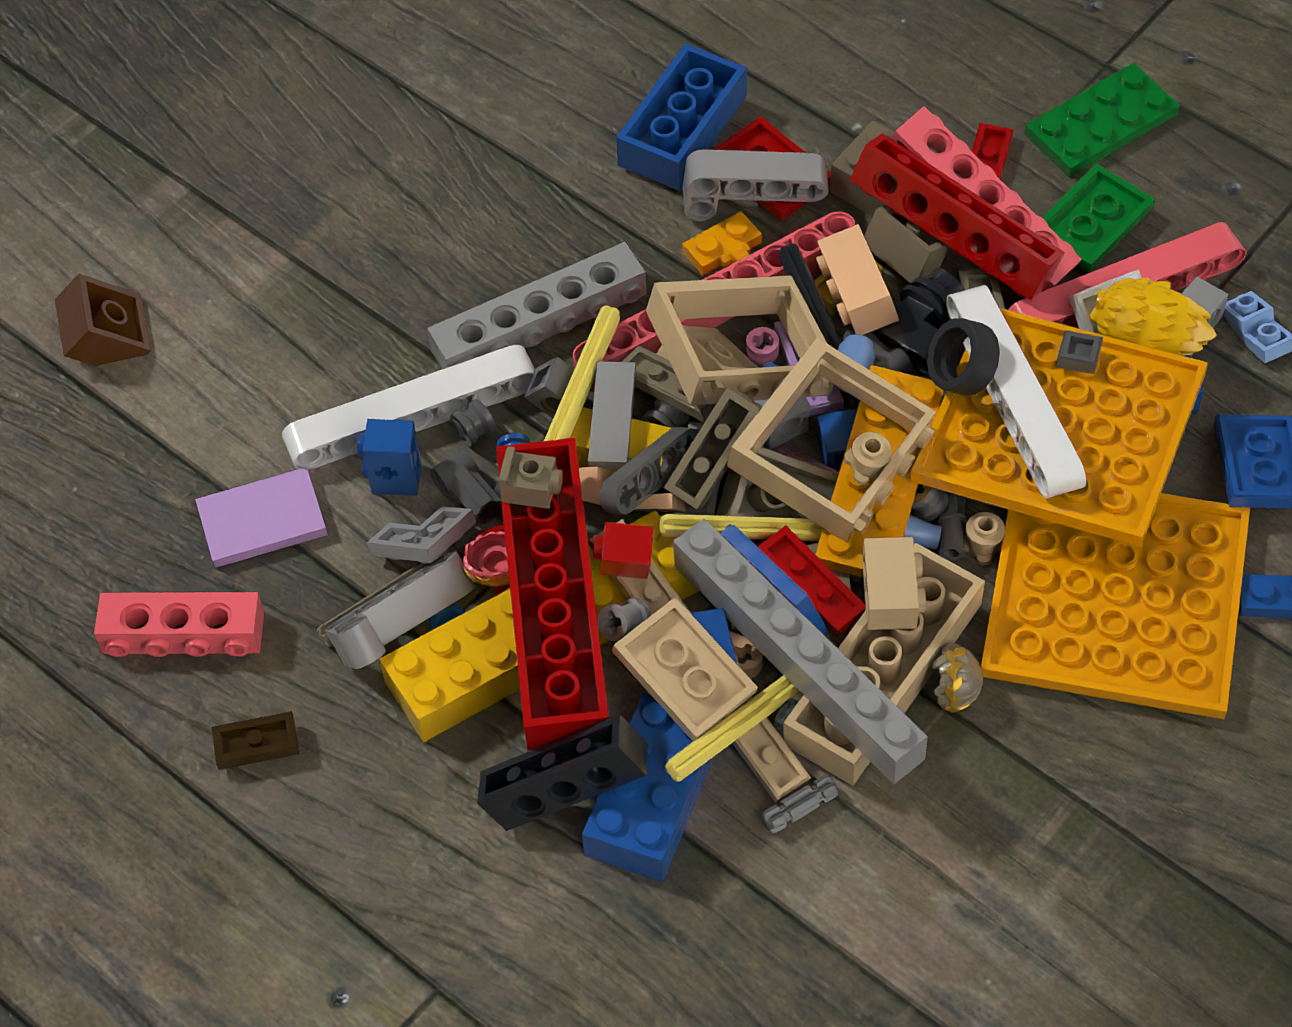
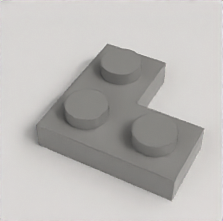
M442 506L420 526L399 523L387 524L367 542L371 556L385 557L390 560L419 561L421 564H429L438 560L445 550L454 542L459 541L463 534L476 524L473 509Z

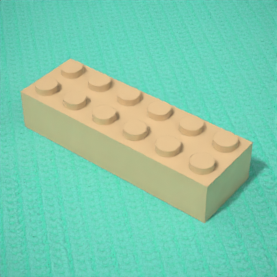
M917 543L914 544V553L922 554L923 564L922 577H916L917 588H924L926 596L925 613H918L917 628L867 630L865 611L838 648L904 714L936 670L933 669L932 665L942 655L941 648L946 644L955 643L982 605L985 583L983 579ZM804 695L783 723V740L791 750L854 786L871 762Z

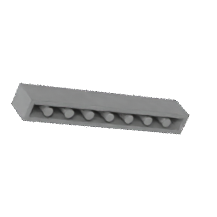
M704 518L673 541L675 567L717 609L723 608L725 617L893 784H896L925 760L928 736Z

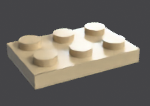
M676 597L614 644L612 648L615 656L692 741H695L754 695L758 689L754 682Z

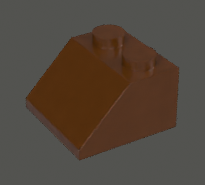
M78 274L55 298L64 357L98 366L144 356L151 351L141 294Z

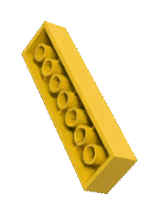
M655 510L632 522L631 525L654 527L651 559L680 599L683 600L699 590L675 567L673 541L676 537L661 536L659 530L661 516ZM588 546L596 615L598 617L599 611L604 606L610 604L621 606L622 602L627 600V597L610 575L599 574L600 560H593V550ZM510 589L379 659L385 684L423 742L520 690ZM598 628L600 645L609 640L601 634Z

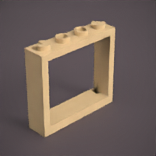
M792 276L654 283L646 309L690 405L717 404L727 387L735 388L754 401L768 400L795 365L704 371L679 319L777 314L799 358L803 356L816 338L827 343ZM817 374L799 398L829 396L834 384Z
M816 338L732 445L727 467L847 542L855 530L859 533L865 530L874 515L870 510L875 503L878 502L883 505L895 486L891 483L897 474L903 477L907 473L915 459L912 453L917 446L922 449L926 447L935 432L930 426L936 411ZM817 374L910 431L881 474L875 478L850 513L756 454Z

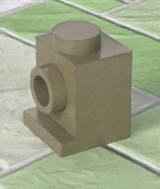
M507 446L499 476L502 502L549 509L553 494H559L562 486L563 472L562 470H557L556 458L516 452L515 447Z

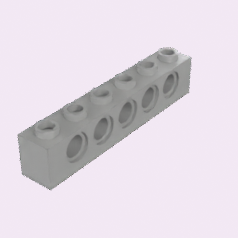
M623 242L428 327L430 349L441 368L445 369L511 345H521L524 348L536 346L542 340L561 332L570 331L576 325L592 318H597L603 306L607 305L611 308H617L626 303H633L646 295V272L626 242Z

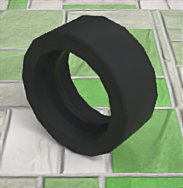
M953 318L944 323L934 334L929 346L927 364L933 383L944 391L961 395H975L984 390L992 381L998 368L1000 356L998 338L990 327L980 322L964 318ZM969 337L971 345L970 359L966 369L958 377L956 370L957 354L962 343Z

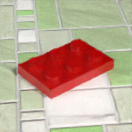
M761 115L712 149L806 153ZM826 169L828 187H830L831 172ZM755 200L781 222L808 203Z

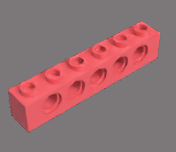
M925 106L895 131L891 137L892 140L1065 252L1050 282L1043 291L1057 286L1082 260L1069 243L1063 241L1051 230L1047 222L1042 217L1036 215L1022 201L1019 194L1010 190L996 176L991 167L983 164L970 151L968 145L952 134L944 126L942 120L937 115L932 114ZM928 147L934 149L937 153L932 152ZM955 173H958L959 175H961V176L963 177V179L960 178V177H958ZM1013 256L1014 260L1019 263L1018 259Z

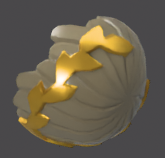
M955 643L943 646L941 648L942 655L932 665L933 669H939L941 675L940 685L934 690L938 704L941 705L943 710L951 713L970 706L979 696L983 686V674L978 660L967 648Z

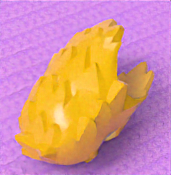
M1148 277L1137 280L1126 278L1113 283L1107 290L1100 289L1096 299V306L1089 316L1096 323L1098 332L1101 335L1181 356L1193 355V353L1201 351L1203 345L1208 344V341L1213 340L1217 336L1215 330L1206 321L1211 318V315L1203 307L1187 296L1170 289L1171 282L1151 281Z

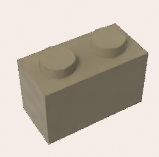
M888 205L876 209L864 235L873 255L879 260L884 261L903 280L910 283L916 277L928 276L934 269L940 268L949 249L948 245L936 237L924 233L918 225L906 217L895 214Z

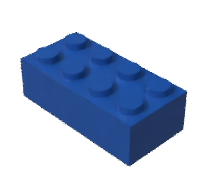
M685 43L617 135L618 166L680 191L683 187L688 156L697 150H709L746 98L747 67Z
M643 693L630 725L648 743L647 776L600 794L584 828L582 839L584 855L586 857L663 882L714 757L682 781H674L666 773L665 765L670 758L693 741L652 696Z

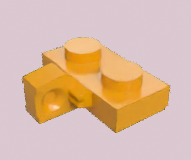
M740 211L682 243V252L703 276L720 266H730L749 256L750 250L762 243V233Z

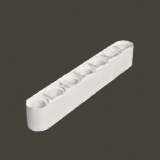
M982 285L948 295L947 308L950 319L964 318L983 323L990 327L998 338L1000 349L998 368L986 389L1041 495L1046 499L1084 488L1086 476L1081 460L988 287ZM967 337L963 345L970 356L971 345L970 339Z
M511 345L297 420L284 428L282 438L295 468L307 467L308 470L358 453L359 434H365L367 419L414 421L415 430L418 432L449 421L452 413L465 411L468 409L469 403L475 399H478L488 407L525 394L535 369L525 348L521 345Z

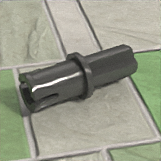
M946 492L949 497L948 506L937 522V525L941 526L939 555L946 560L954 561L964 556V531L968 518L965 516L966 497Z

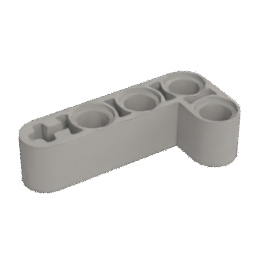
M697 150L692 152L686 160L683 178L685 216L692 221H707L714 217L717 212L719 199L816 202L822 200L828 194L826 161L819 154Z
M451 552L333 622L325 629V632L344 665L353 669H359L384 655L386 652L384 645L474 590L476 585L465 574L463 562L458 553Z

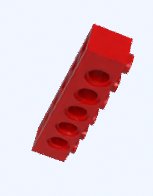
M883 133L864 146L849 179L859 186L865 194L874 196L882 201L895 214L906 217L918 225L924 233L936 237L948 245L954 253L965 256L980 266L984 273L995 276L1010 286L1013 292L1020 296H1025L1029 300L1035 298L1047 287L1065 254L1064 251ZM1013 256L1018 259L1019 263L1014 260Z

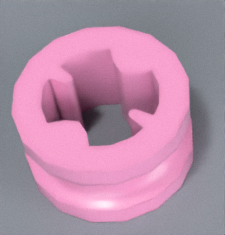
M759 327L750 331L746 338L747 357L752 362L760 365L775 361L779 356L780 339L778 334L767 327ZM762 343H767V344H769V345H765L763 349H758V348H757V347H760V346L762 345Z

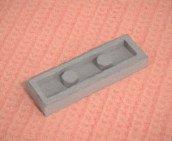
M597 361L588 455L589 467L620 469L628 463L636 377L635 362Z

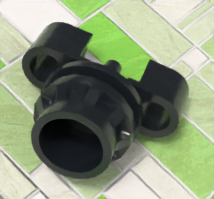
M939 268L934 269L928 276L916 277L910 285L905 286L900 291L899 298L901 303L899 305L894 304L899 321L874 330L871 333L882 343L889 339L888 345L890 348L899 347L900 345L906 348L905 353L912 361L914 368L923 374L929 375L927 364L929 346L938 329L944 323L951 320L947 308V296L964 291L965 288L953 275Z

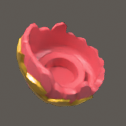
M491 531L485 536L479 535L474 541L466 544L463 569L468 578L473 582L489 587L510 584L505 532Z

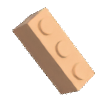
M859 224L817 241L822 255L816 257L823 277L831 276L832 278L827 280L826 283L833 301L835 302L840 299L842 301L836 307L844 326L851 323L855 334L864 335L899 321L891 295Z

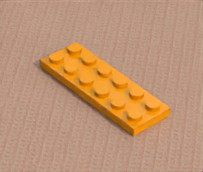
M874 365L870 366V371L935 410L934 421L944 390L936 386L930 379ZM860 400L845 454L849 449H852V444L857 436L867 432L879 433L888 440L892 449V457L910 431ZM919 446L912 453L915 459L907 473L903 477L897 474L891 481L895 486L884 504L881 505L876 502L870 510L874 515L862 533L855 530L850 539L845 542L825 528L822 529L815 555L829 569L863 577L862 554L864 539L904 537L918 483L911 482V470L921 450ZM843 458L831 502L850 513L875 478L870 479L865 485L856 483L853 479L854 472L851 466L847 465Z

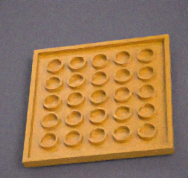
M999 308L1081 460L1086 476L1085 487L1045 499L1034 482L986 388L975 395L946 392L931 426V429L935 432L924 449L921 448L911 470V482L1141 547L1206 375L1208 362ZM1065 330L1103 337L1095 374L1056 367ZM965 350L957 367L958 377L966 369L970 356L967 350Z
M1161 493L1141 547L1008 509L981 663L983 677L1224 720L1228 708L1250 507H1229V504Z

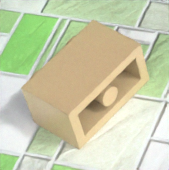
M913 537L864 539L862 565L867 630L917 628L918 613H925L926 596L924 588H917L916 577H922L923 564L922 554L914 553Z

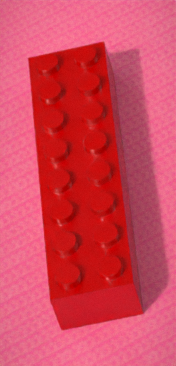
M575 438L496 446L499 476L507 446L515 447L516 452L555 457L557 470H562L563 472L560 493L553 494L549 509L502 502L527 751L537 749L609 719Z

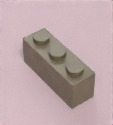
M727 387L664 488L696 509L703 508L729 468L727 467V462L732 445L763 406L735 388Z

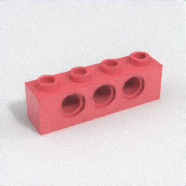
M258 592L100 593L94 636L102 654H109L115 657H124L128 654H149L155 657H162L167 654H188L196 657L207 654L244 656L247 653H260L264 609ZM146 624V625H145L144 627H142V628L135 629V628H136L137 626H139V625ZM186 624L179 629H174L178 625ZM225 624L221 628L213 629L217 625Z

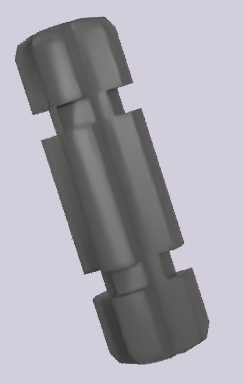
M823 775L813 781L814 786L807 785L780 801L781 806L773 805L763 811L762 820L771 833H777L787 827L786 822L794 823L820 807L819 802L827 803L838 795V787L829 775Z

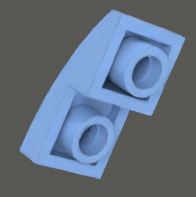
M1252 291L1227 301L1223 314L1225 319L1243 343L1260 360L1267 363L1292 352V334L1274 320L1273 307Z

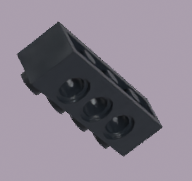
M617 715L480 771L477 804L505 831H509L647 776L648 743L621 715Z

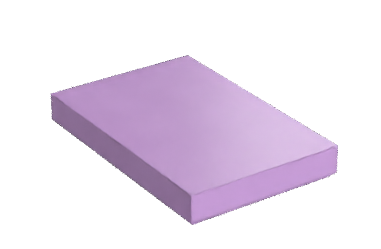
M307 467L195 499L215 568L328 535Z

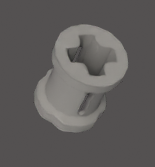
M639 598L624 600L621 606L618 604L604 606L599 611L597 617L599 631L608 640H620L649 618L650 611L648 606Z

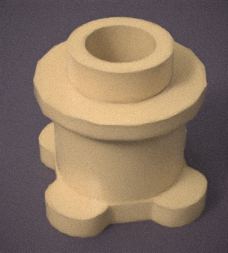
M867 432L857 436L852 444V449H849L844 457L845 463L850 465L854 472L853 479L856 483L865 485L870 479L876 478L881 474L890 460L891 445L879 433Z
M980 512L971 516L966 524L965 531L967 536H964V552H969L976 557L978 564L988 565L992 562V557L997 552H1001L1005 534L1004 523L999 516L989 512Z

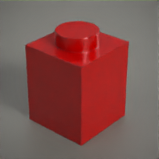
M605 522L603 535H595L593 560H600L599 574L647 579L651 566L654 527Z

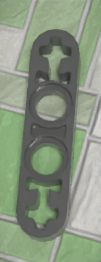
M673 427L608 477L600 489L599 498L602 509L608 513L626 515L638 507L668 482L698 432L692 428ZM641 472V481L639 485V476Z

